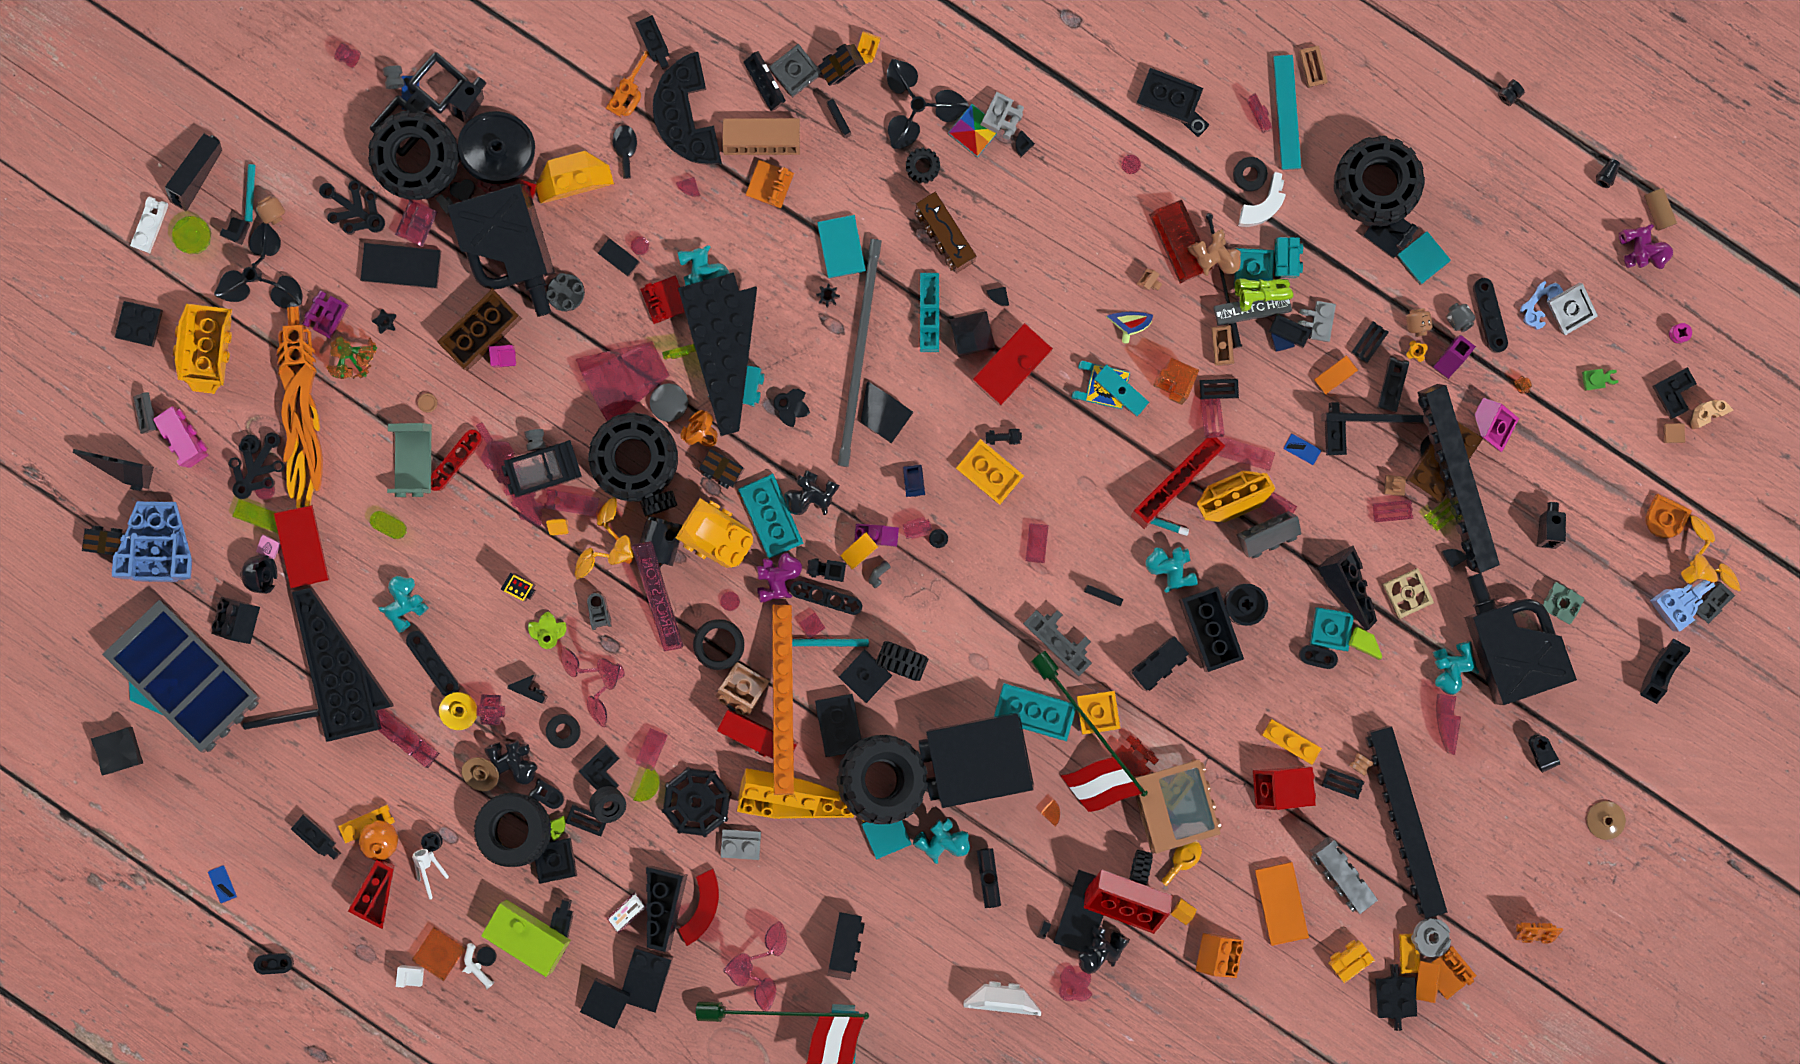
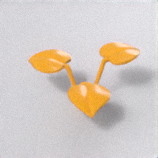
M615 497L609 499L597 514V525H604V528L617 540L610 554L594 552L593 548H587L583 551L575 567V577L577 580L585 577L592 570L596 556L608 558V562L611 565L622 562L630 564L635 558L636 551L631 549L629 537L624 535L619 538L608 526V523L614 519L616 514L617 498Z
M1690 515L1692 526L1696 534L1705 540V545L1695 555L1694 560L1690 562V566L1681 572L1683 579L1688 584H1692L1698 579L1715 583L1718 581L1716 574L1718 573L1726 585L1740 592L1739 581L1729 566L1721 563L1719 569L1714 570L1702 555L1710 545V542H1715V536L1705 521Z

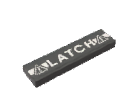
M1290 299L1266 302L1261 300L1253 302L1250 310L1244 312L1240 309L1239 301L1216 305L1213 307L1217 326L1289 313L1292 311Z

